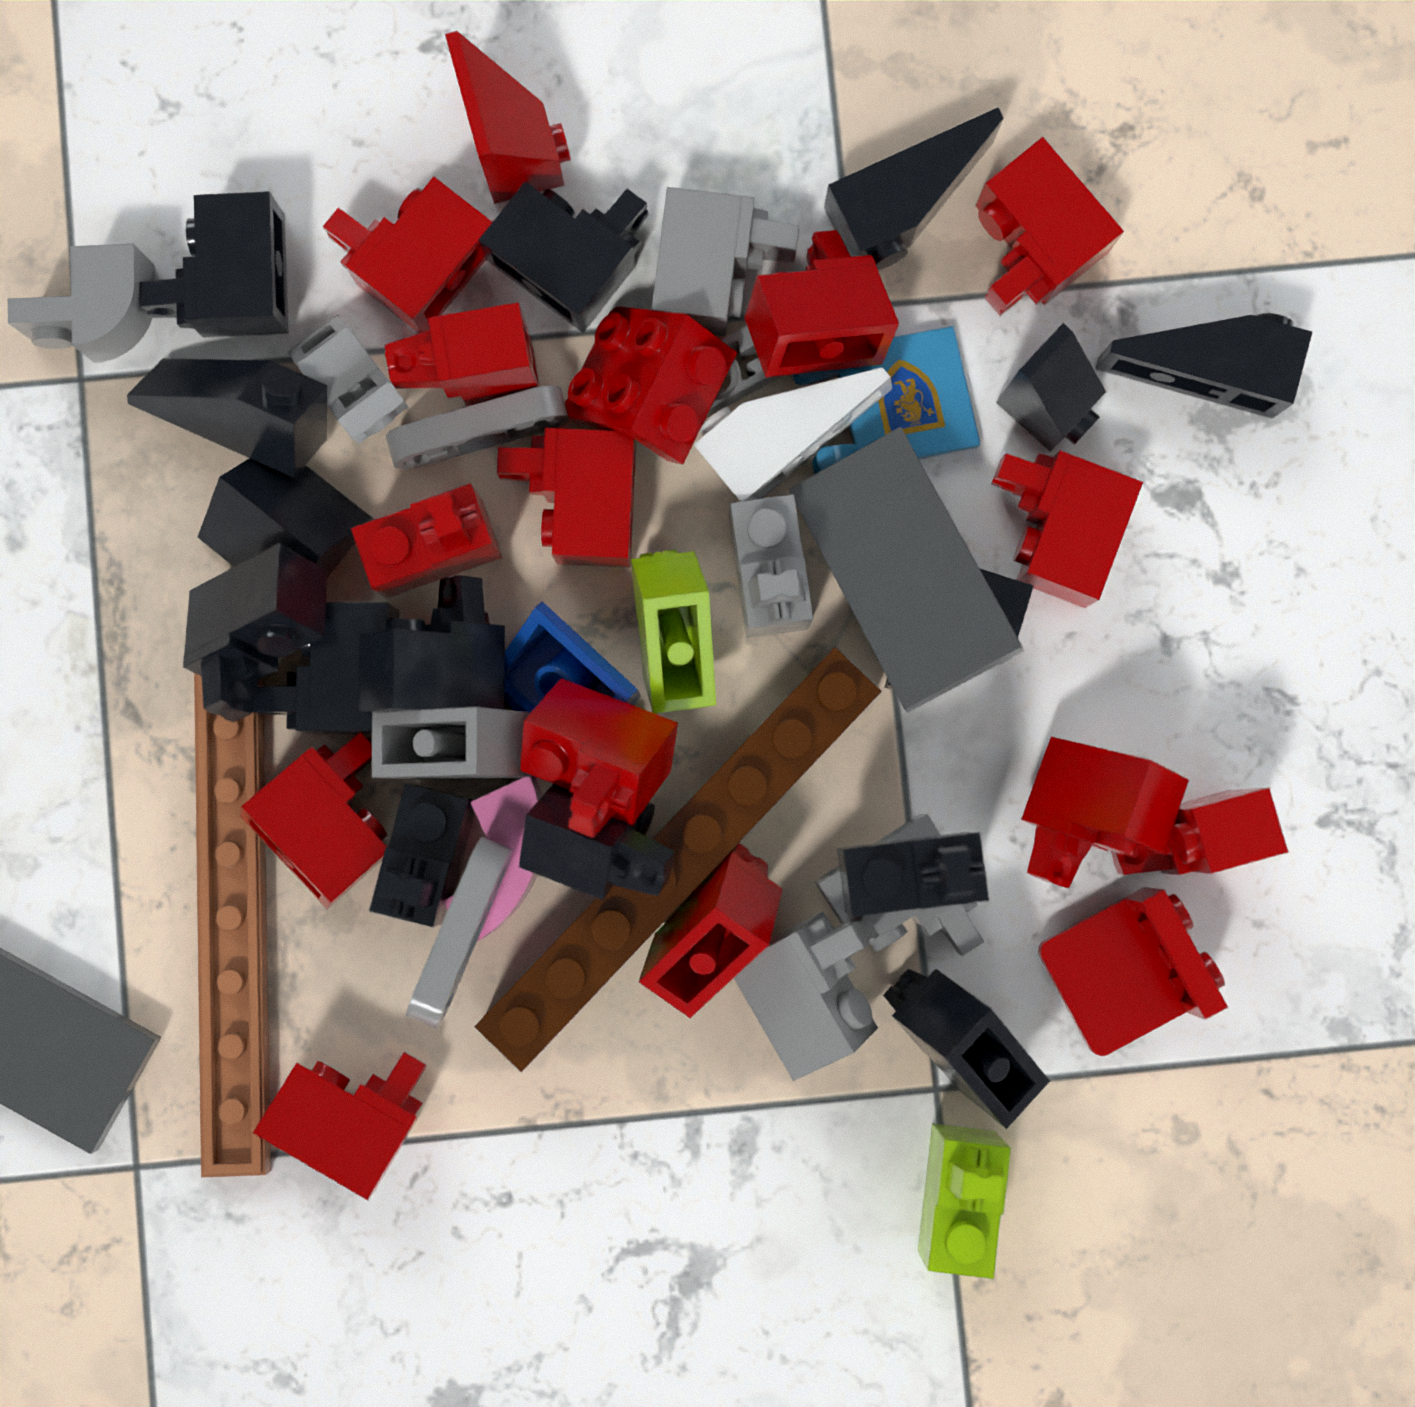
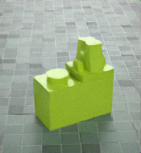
M664 550L662 553L655 552L653 554L649 552L639 554V558L631 559L642 672L652 713L657 714L716 706L709 590L695 551L678 553L677 550Z
M932 1123L918 1243V1253L927 1271L994 1279L1001 1215H1004L1011 1147L995 1131Z

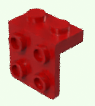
M615 307L598 325L595 332V342L581 371L570 382L568 397L565 401L569 419L576 423L624 432L666 461L683 465L737 352L687 314Z
M1142 887L1045 939L1038 947V955L1087 1047L1098 1056L1109 1055L1185 1013L1206 1020L1228 1008L1219 991L1220 988L1225 986L1222 973L1207 952L1204 951L1199 954L1187 932L1194 927L1193 921L1186 907L1175 894L1168 896L1164 889Z

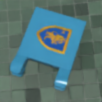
M953 326L894 337L882 365L792 374L794 382L800 386L813 384L835 376L842 378L881 367L891 377L892 390L849 425L853 444L832 445L817 451L816 456L812 459L814 475L899 427L905 433L918 459L974 449L980 446Z

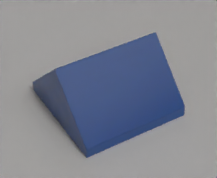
M543 601L533 609L505 650L504 702L514 711L532 712L561 678L634 705L641 697L639 690Z

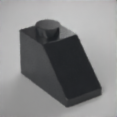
M1062 323L1019 369L996 403L1051 452L1064 437L1075 445L1093 426L1100 416L1091 408L1106 391L1074 332Z

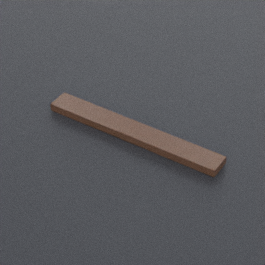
M194 673L201 1178L266 1175L271 1171V1144L252 1133L270 1106L266 844L240 817L241 806L265 786L264 716L252 713L240 720L231 722L225 720L221 715L212 714L203 709L202 677ZM263 677L259 679L257 687H263Z

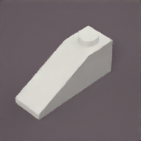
M881 367L744 402L733 411L729 407H725L716 412L702 425L699 432L703 437L694 446L740 502L762 499L813 457L818 450L826 446L891 391V377Z

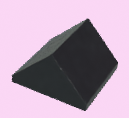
M249 458L219 477L197 538L234 567L280 543L327 570L328 578L356 544L351 528L374 519L307 465L293 478Z

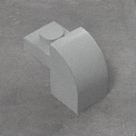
M134 243L70 246L71 296L8 298V324L32 340V344L35 346L49 349H63L73 346L94 363L105 362L118 358L130 351L147 332L152 317L147 314L146 310H142L140 307V282L154 281V264Z
M339 315L288 351L297 367L305 376L327 385V405L345 431L358 444L370 435L383 430L397 415L408 408L404 399Z

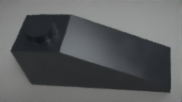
M999 107L828 184L824 209L834 230H838L851 257L872 255L877 269L881 270L895 264L907 255V248L914 243L993 144L1004 119Z
M1262 313L1257 316H1241L1113 340L1098 357L1095 369L1273 419L1294 404L1313 332L1294 327V322L1290 318L1279 314Z
M162 358L127 394L129 405L293 478L300 473L327 440V385L270 360Z

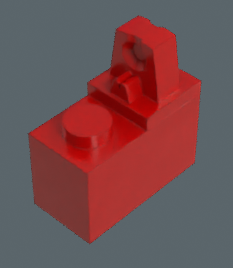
M1041 137L987 181L975 205L979 210V220L987 233L997 241L1004 240L1011 248L1009 253L1000 262L1007 270V273L990 286L984 298L999 316L1003 315L1027 295L1036 305L1042 302L1045 306L1106 256L1124 233V230L1044 137Z
M434 176L423 190L417 188L404 199L398 210V220L395 224L383 217L380 222L375 219L366 228L338 207L322 226L328 232V237L347 252L340 263L348 270L357 286L417 333L430 330L428 318L442 315L485 263L486 258L479 239L492 224L490 219Z
M838 230L813 233L811 238L812 245L808 248L806 254L808 266L805 267V271H782L773 274L757 275L744 319L765 377L883 364L899 326V321L873 256L851 257Z
M519 302L429 317L430 330L385 344L388 374L395 389L442 388L448 398L461 396L465 405L471 406L540 387L533 343Z
M545 428V436H532L531 448L498 447V478L500 480L530 482V494L543 495L547 503H554V509H543L541 543L542 547H552L551 555L556 564L631 568L637 447L635 439L619 431Z
M1061 450L1054 457L1038 453L1034 463L1006 453L999 461L991 484L1020 496L1017 507L1028 512L1026 521L1037 524L1036 528L1029 526L1025 528L1017 545L1013 561L1022 564L1016 580L1034 585L1033 588L1083 608L1099 601L1143 482Z
M471 483L412 503L410 508L351 528L371 589L385 599L503 558L483 500Z
M561 678L524 720L520 771L573 792L570 806L573 815L569 819V828L593 838L611 817L631 825L634 824L671 773L679 722Z
M361 732L335 754L325 744L316 751L313 747H310L241 806L240 817L326 910L382 861L385 848L387 847L383 841L388 837V834L376 818L363 808L356 814L350 807L356 793L363 788V785L355 775L372 761V744Z
M1051 736L1021 820L1036 826L1034 845L1027 873L1042 881L1070 888L1083 858L1086 857L1091 847L1104 851L1110 850L1129 857H1133L1136 847L1163 854L1189 779L1149 759Z
M1270 788L1226 790L1181 803L1163 854L1136 847L1133 857L1111 851L1116 871L1122 875L1161 871L1162 874L1183 875L1190 872L1213 874L1289 853Z
M738 843L722 862L693 891L692 897L654 934L638 982L687 1017L691 1018L769 946L783 888L768 878V864L760 857L753 856L748 848Z
M403 1052L386 1081L372 1074L366 1085L360 1084L355 1094L352 1095L345 1091L350 1079L337 1070L318 1060L311 1070L296 1063L252 1133L360 1197L370 1201L417 1122L416 1114L423 1103L410 1094L425 1071L427 1064Z

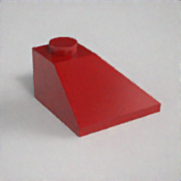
M460 32L446 33V41L477 154L494 204L511 200L525 181L539 192L545 191V189L565 186L560 163L571 161L562 124L549 125L543 102Z

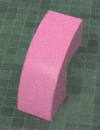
M535 776L523 777L470 802L486 838L513 849L509 866L477 941L498 929L516 912L529 894L538 876L535 873L519 868L526 814L542 797ZM454 896L444 900L447 910Z

